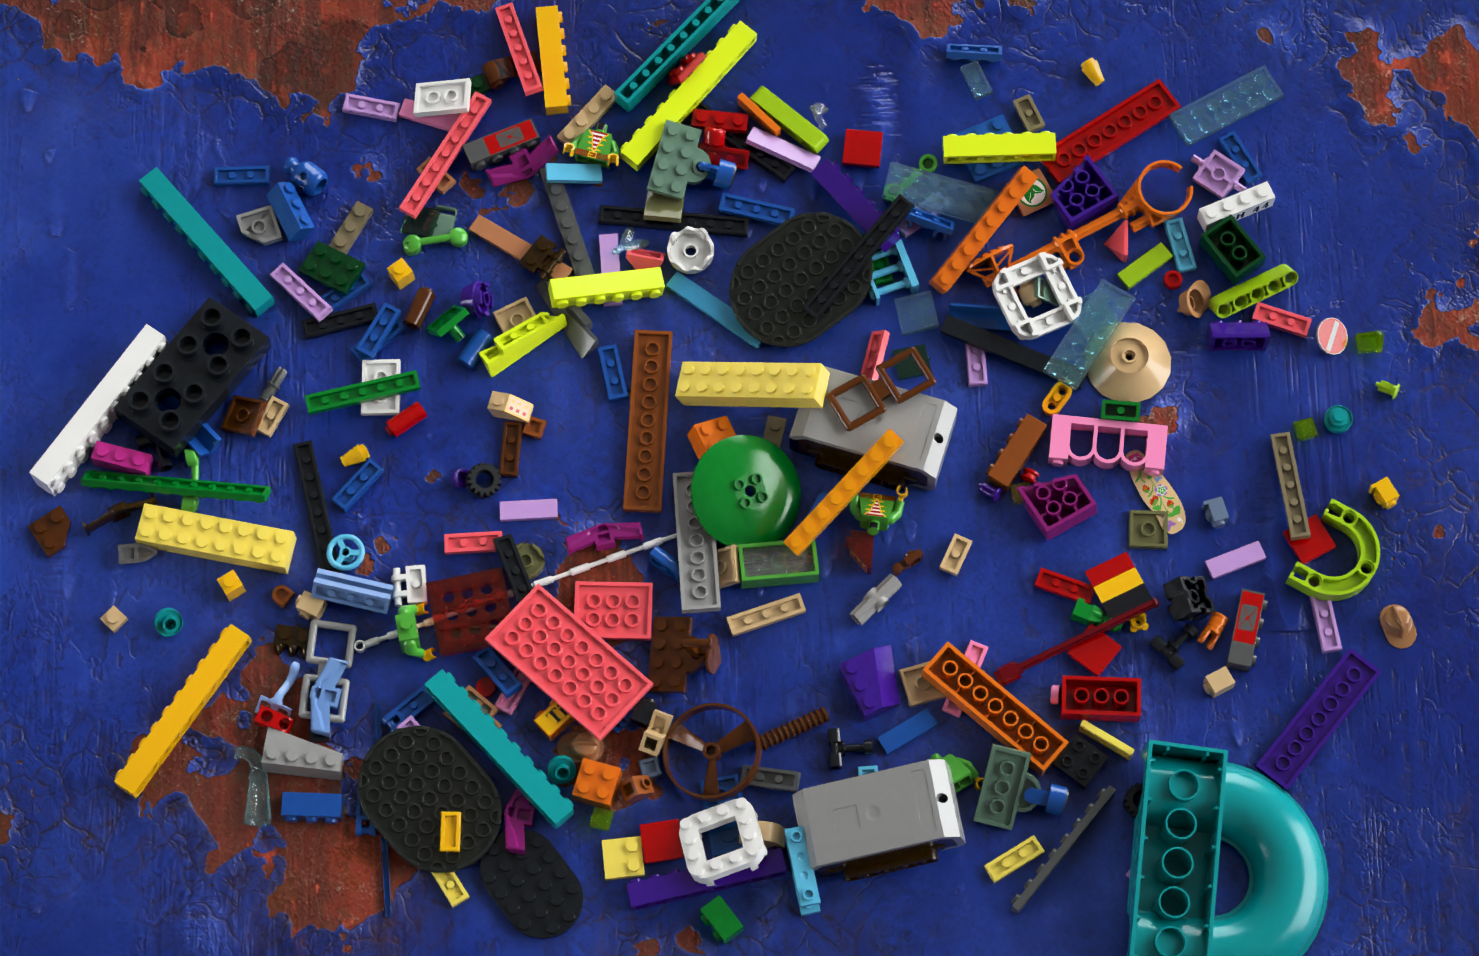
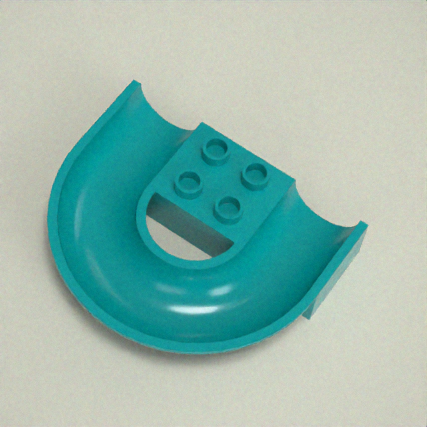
M1148 740L1141 750L1140 759H1143L1144 774L1139 810L1134 823L1126 911L1129 914L1130 923L1127 956H1303L1315 939L1323 921L1328 899V869L1323 846L1312 822L1290 794L1264 775L1249 768L1227 762L1228 750ZM1223 841L1231 845L1242 856L1248 869L1249 884L1244 899L1235 909L1228 913L1214 916L1220 843Z

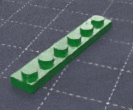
M417 370L308 394L305 395L308 414L313 415L421 390Z

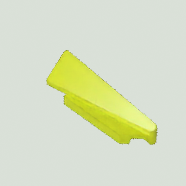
M541 312L494 338L495 346L479 352V356L490 376H496L566 327L565 315L561 313L559 316H550L548 312Z

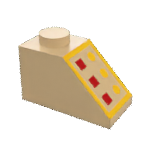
M492 391L487 409L493 417L529 423L534 405L514 395Z

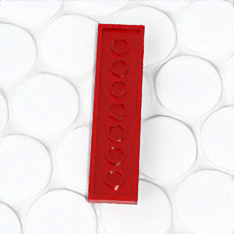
M1159 78L1056 143V160L1041 161V163L1056 183L1060 185L1064 179H1067L1073 173L1074 168L1083 162L1087 154L1094 163L1098 162L1179 111L1181 106Z

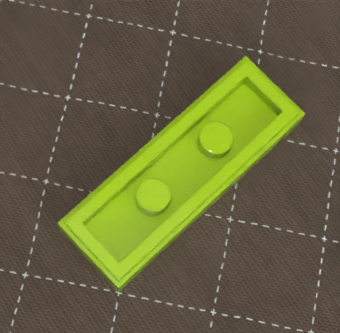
M1160 242L1119 272L1117 277L1130 290L1171 260L1173 255Z

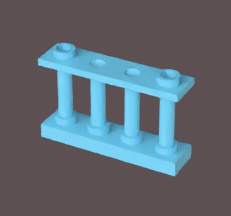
M901 239L886 253L881 250L872 256V261L892 254L893 256L896 255L898 259L897 264L873 271L868 294L871 301H875L876 306L880 305L881 295L905 287L910 288L912 294L919 292V282ZM897 271L904 273L905 278L902 281L878 289L873 280Z
M803 826L785 829V843L801 917L821 913L819 905L821 903L814 869L810 867Z

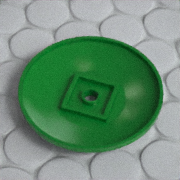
M736 435L715 443L701 456L695 466L691 479V502L699 523L712 538L725 546L778 541L792 527L799 512L801 488L795 467L779 447L757 436ZM747 486L753 489V495L751 497L747 496L745 493V488ZM751 548V549H742V550H754V549H760V548Z

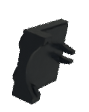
M1076 734L1053 763V768L1070 777L1081 789L1085 790L1089 782L1106 762L1108 756Z

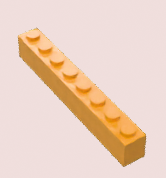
M889 428L783 543L797 556H800L905 442Z

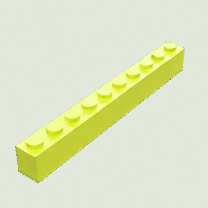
M739 21L737 25L733 24L728 30L726 37H721L718 40L713 51L709 50L706 53L705 60L695 68L689 77L680 83L681 86L677 90L674 89L669 94V99L657 107V112L646 119L645 125L634 132L630 142H625L620 148V158L638 172L658 150L665 121L670 120L681 124L757 41V33L742 21Z

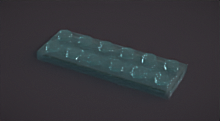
M1263 65L1170 113L1168 118L1186 146L1189 147L1283 98L1284 94L1266 66Z
M890 162L881 198L894 201L901 194L913 203L915 207L976 223L998 196L999 191Z
M1102 279L1044 367L1043 372L1070 388L1077 390L1133 304L1135 296Z

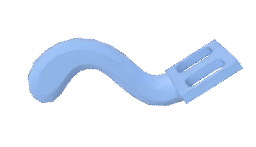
M294 661L291 664L285 682L273 698L270 699L260 695L255 713H258L260 703L264 700L270 703L271 709L278 711L281 708L287 711L288 717H290L292 709L283 705V697L297 678L300 669L299 663Z

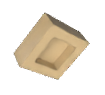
M113 605L100 620L115 633L128 621V618Z

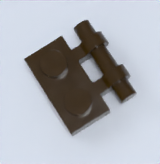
M541 234L518 263L533 275L540 270L541 273L538 277L544 281L547 276L553 273L554 267L563 261V256L567 252L563 248H560L558 252H554L557 247L556 244ZM548 257L551 258V261L547 265L543 264Z

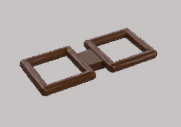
M910 347L877 365L876 371L880 379L870 383L867 376L861 374L826 394V399L847 431H852L885 413L886 407L882 402L884 399L892 396L896 403L901 404L936 384V379L915 347ZM912 356L927 381L900 395L885 370ZM862 383L877 408L850 422L835 397Z

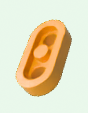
M1065 381L1057 382L1043 400L1042 411L1047 416L1059 414L1071 397V385ZM1059 391H1064L1065 394L1060 395ZM1053 405L1055 409L1050 410L1048 406Z

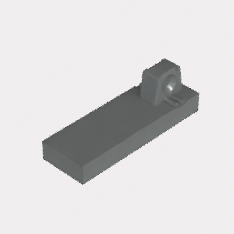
M743 764L740 783L750 772L751 765ZM759 767L754 779L748 786L796 793L798 792L801 773Z

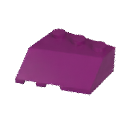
M1077 474L1055 478L1053 481L1045 483L1037 482L1031 486L1017 487L1027 512L1047 541L1097 513V503Z

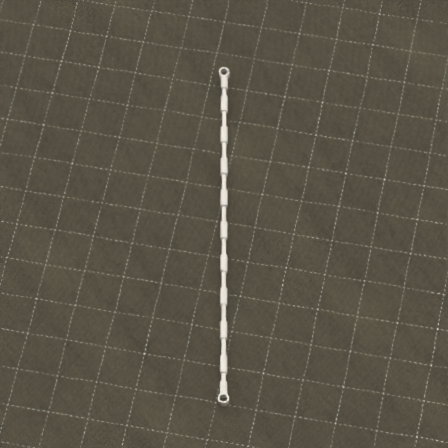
M677 533L642 543L643 545L626 551L622 550L607 555L606 558L589 564L585 563L570 568L569 571L561 574L550 575L533 581L531 585L533 588L537 584L545 586L554 583L555 580L569 575H577L606 562L617 561L627 557L626 555L643 549L654 548L662 545L663 542L677 538ZM508 590L484 601H476L462 606L460 609L447 614H439L423 620L424 622L417 624V628L429 627L461 613L463 615L498 600L500 602L514 597L513 592ZM394 630L381 637H374L365 641L357 640L354 643L355 651L363 653L366 648L380 644L379 642L397 638L398 632ZM363 644V648L357 649V645Z

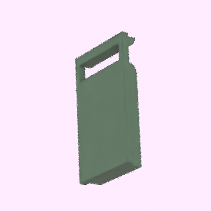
M437 205L435 212L438 209L454 212L455 215L434 214L436 216L434 218L435 221L430 227L432 230L428 237L449 234L454 228L458 210L452 207Z
M1038 276L1034 280V297L1060 307L1047 280ZM1040 280L1042 281V282H1041V296H1040Z

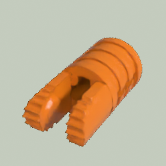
M1219 612L1213 613L1197 641L1203 643L1208 635L1211 634L1212 636L1206 648L1212 650L1229 619Z

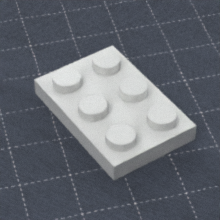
M470 78L416 83L413 110L415 118L469 112L472 83Z
M400 359L362 360V382L401 373ZM400 395L361 403L362 416L397 415L400 413Z

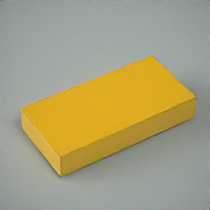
M441 812L440 852H460L461 812Z

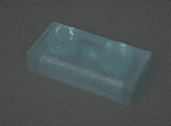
M978 60L960 67L975 101L992 94V88Z

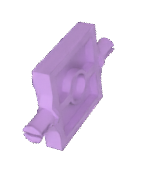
M1215 149L1204 160L1195 154L1190 161L1199 166L1192 180L1220 199H1224L1233 189L1238 192L1247 190V187L1238 183L1241 176L1245 173V168Z

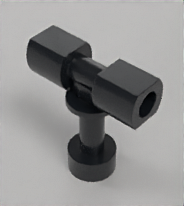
M143 435L135 436L140 450L150 446L152 449H156L159 458L156 465L159 472H167L173 468L171 459L166 458L162 448Z
M1190 623L1182 627L1183 633L1173 642L1168 641L1166 643L1157 634L1148 644L1158 654L1161 652L1168 659L1167 663L1176 672L1185 664V661L1178 655V647L1188 638L1194 639L1199 634L1197 629Z
M839 728L828 729V743L831 746V753L829 754L830 770L842 769L841 757L845 756V752H864L865 755H873L872 739L864 740V744L845 745L844 741H840Z

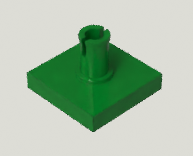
M453 305L427 326L426 330L429 334L442 337L449 332L455 341L459 342L462 340L460 337L464 338L466 335L457 324L469 312L464 307Z

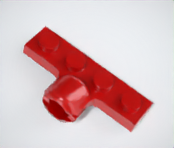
M707 126L703 131L702 142L698 143L697 147L704 150L709 156L711 165L718 166L719 160L723 159L736 163L738 169L747 170L750 150L725 146V129Z

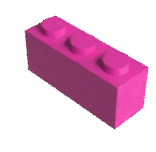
M96 441L91 455V460L95 466L128 474L151 475L155 463L151 454L101 441Z

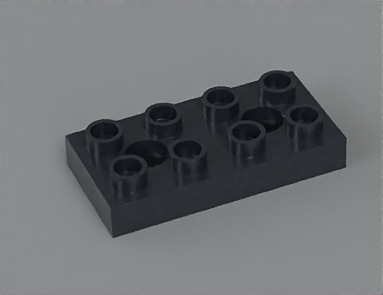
M209 297L115 405V415L125 424L177 458L187 446V443L200 431L201 426L208 422L271 348L270 339L267 335ZM220 342L228 346V350L224 354L210 356L205 352L206 348L213 343ZM169 396L179 398L180 406L176 410L160 411L158 409V404Z

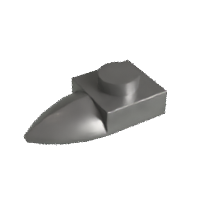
M145 544L117 545L119 564L144 562L158 553L156 549Z

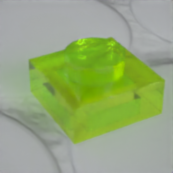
M1312 417L1293 423L1299 442L1318 436Z
M595 807L590 827L609 832L614 811Z

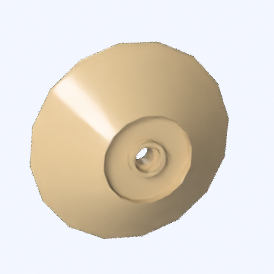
M1120 322L1105 327L1092 338L1085 352V370L1088 372L1087 375L1090 383L1101 395L1111 400L1141 402L1152 398L1164 387L1171 373V356L1165 341L1154 330L1139 323ZM1126 356H1131L1132 360H1127Z

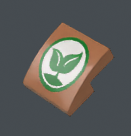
M1039 168L1032 171L1038 176V179L1017 204L1022 217L1053 203L1051 199L1052 190Z

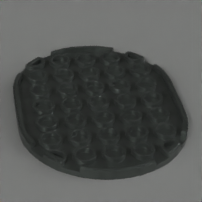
M825 212L799 214L780 224L747 249L737 261L733 270L729 287L730 302L733 313L740 325L755 339L776 347L801 346L823 335L851 314L866 297L873 276L872 258L818 321L805 312L802 307L862 239L863 235L850 222Z
M429 726L399 728L379 739L364 757L357 783L361 807L372 825L406 862L427 872H456L476 863L494 844L502 820L500 796L488 774L454 737L442 730ZM441 812H461L460 852H440Z

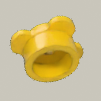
M1145 613L1128 620L1131 625L1130 631L1136 633L1137 630L1146 631L1149 628V625L1146 623Z

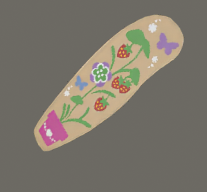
M1133 450L1126 454V459L1131 462H1139L1145 457L1139 450ZM1144 468L1139 471H1130L1132 480L1147 506L1152 511H1168V533L1174 534L1182 530L1186 522L1185 511L1179 497L1164 476L1161 474L1157 477L1149 476L1148 473H1144ZM1155 515L1164 530V515Z

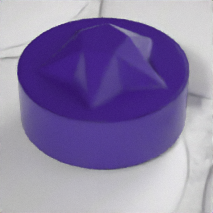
M464 468L455 470L451 476L453 485L457 488L466 487L467 483H465L469 471Z

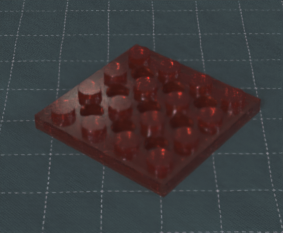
M502 567L426 583L441 657L492 647L485 641V638L492 632L489 628L490 623H500L511 612ZM484 586L492 588V592L489 594H483L481 590ZM465 590L473 592L470 598H464L462 594ZM447 594L454 596L451 602H445L443 598ZM488 604H494L496 609L493 612H487L485 607ZM469 608H475L477 613L474 616H468L466 611ZM450 612H456L458 617L455 620H449L447 615ZM472 626H479L481 631L478 634H472L470 632ZM460 630L462 634L459 638L451 637L452 631Z

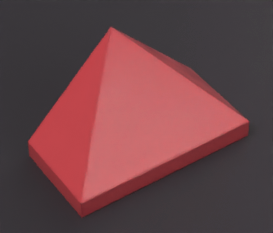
M1124 220L1104 243L1122 262H1126L1128 257V220Z
M629 247L626 253L627 260L635 270L658 267L666 257V253Z

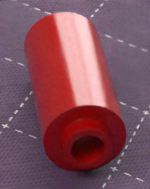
M416 401L386 421L387 426L384 428L390 437L394 435L397 438L428 416L420 403Z

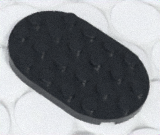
M524 829L525 855L511 853L505 849L504 832L497 836L494 844L481 859L480 873L485 889L510 923L522 934L531 938L552 939L566 933L577 922L583 906V891L578 878L551 842L540 833Z

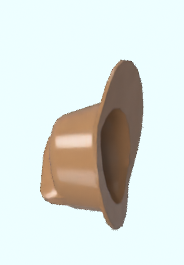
M1197 280L1188 290L1182 292L1179 295L1177 311L1183 312L1186 316L1200 318L1208 308V303L1211 299V291L1207 283L1203 280Z
M1396 604L1383 608L1380 612L1379 620L1388 642L1399 649L1411 646L1416 640L1417 633L1410 613L1403 606Z
M570 732L560 738L557 751L559 755H566L574 762H582L583 758L596 761L604 752L603 740L600 742L590 732Z

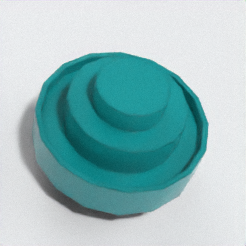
M1342 405L1330 407L1324 416L1326 428L1333 433L1341 434L1346 432L1353 422L1351 411Z
M164 608L157 612L153 624L159 634L170 637L176 635L181 630L183 619L177 610Z
M559 755L549 761L547 773L554 783L565 784L570 782L576 775V766L570 757Z

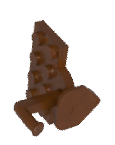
M654 617L648 679L653 683V687L648 693L686 694L687 676L698 672L704 665L707 672L714 675L721 664V653L717 636L709 634L708 639H698L696 636H692V617Z

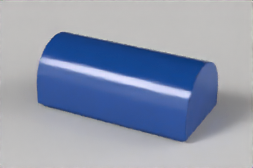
M477 329L457 358V361L474 370L481 360L479 352L491 346L494 341L493 337L486 331Z
M656 546L649 554V562L674 581L680 583L679 561L659 546Z

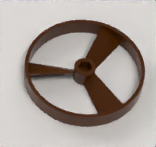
M721 703L701 704L684 712L670 727L663 745L664 766L672 782L689 797L706 802L726 800L743 791L758 772L762 757L761 740L752 722L738 709ZM715 709L733 712L745 720L716 743H705L682 725L690 717L700 712ZM672 740L702 751L704 757L708 760L703 795L686 790L675 780L669 765V749ZM756 740V756L748 775L733 789L719 794L716 762L721 759L722 753Z

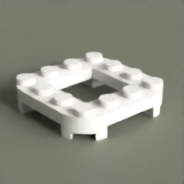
M1041 252L1031 259L1009 268H1003L992 282L993 294L1012 332L1020 340H1033L1073 323L1081 312L1082 298L1077 296L1062 266L1064 262L1060 257L1057 258L1054 255ZM1044 275L1060 307L1031 319V317L1028 318L1013 287Z
M741 797L692 814L680 821L679 837L688 871L694 881L706 884L707 887L714 886V880L749 867L752 871L758 869V864L767 855V848L764 845L757 819L758 815L745 798ZM736 821L743 848L707 860L702 842V833Z

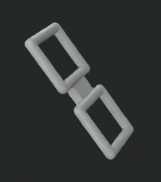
M317 619L311 620L306 662L318 664L317 675L305 674L303 676L298 712L300 718L311 719V711H307L310 682L316 683L329 659L314 656L317 629L325 628L348 632L344 661H349L346 668H351L357 631L356 625ZM340 678L337 686H341L342 692L338 715L330 714V722L344 723L346 717L350 681Z

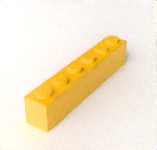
M557 5L535 7L546 114L569 113L568 106L572 105L571 96L567 95L566 89H570L569 78H565V73L568 72L567 61L563 62V56H566V47L561 42V39H565L564 28H560V23H563L562 12H558Z

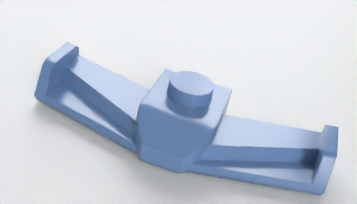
M329 657L316 683L311 688L309 696L311 699V731L315 734L330 737V708L337 710L342 689L335 687L349 661Z

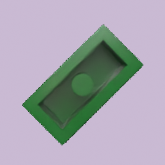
M1102 399L1101 419L1139 423L1141 402Z
M720 895L700 909L702 914L700 916L701 920L706 926L710 925L714 930L712 934L718 942L722 941L725 945L744 931L743 925Z

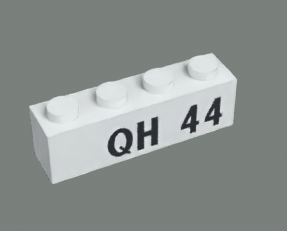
M1266 181L1200 208L1197 219L1203 231L1206 232L1229 215H1232L1237 221L1273 206L1275 195Z

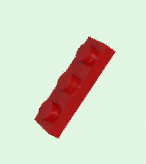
M693 109L691 127L704 130L707 126H716L725 129L726 132L747 134L749 114Z
M1042 567L1034 585L1036 588L1076 602L1078 598H1082L1085 600L1084 603L1089 605L1095 592L1090 584Z

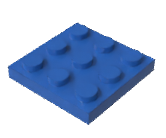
M1001 114L958 132L956 135L962 136L969 133L984 135L986 133L1003 134L1006 132L1012 133L1004 115ZM1026 162L968 163L965 165L975 184H979L1024 165Z

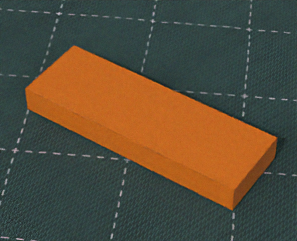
M744 93L737 96V104L768 133L778 138L781 137V128Z

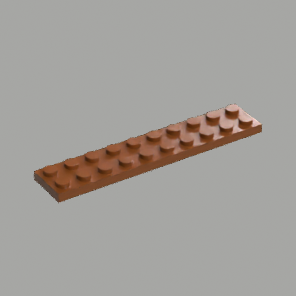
M635 330L623 512L662 513L673 331Z

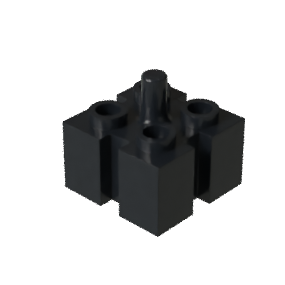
M1178 576L1163 585L1165 597L1172 603L1167 606V609L1171 612L1175 621H1186L1188 619L1189 621H1200L1216 612L1212 599L1207 596L1206 592L1209 590L1204 576H1193L1191 578L1189 576Z

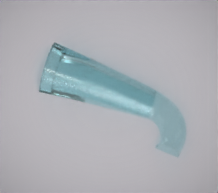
M245 746L236 747L234 759L242 758L250 766L248 796L243 823L253 827H267L271 825V805L267 772H263L261 764L262 756L253 748Z

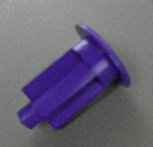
M980 483L978 485V488H980L979 492L992 498L993 503L1001 496L1002 487L997 489L987 483Z

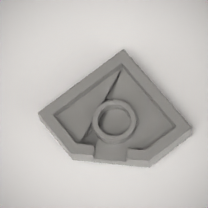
M271 205L236 215L242 235L265 246L283 240Z

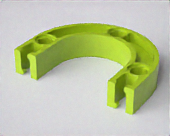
M1332 498L1320 521L1343 532L1352 540L1357 551L1356 567L1345 575L1332 577L1320 574L1297 561L1285 583L1308 596L1323 601L1345 600L1361 592L1374 576L1380 561V543L1369 521L1357 511ZM1331 509L1332 511L1340 515V517L1328 513L1329 510ZM1343 518L1350 519L1352 523H1346ZM1361 568H1366L1369 571V573H1363L1361 571ZM1295 572L1304 577L1305 581L1293 576ZM1309 581H1314L1317 587L1311 586Z

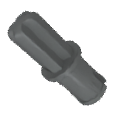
M281 367L276 369L270 381L266 382L267 386L259 399L265 400L268 403L276 391L280 390L279 386L287 374L285 369Z

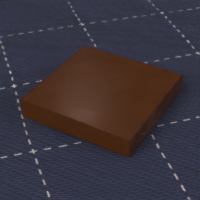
M233 395L220 429L223 432L255 437L268 403L265 400Z

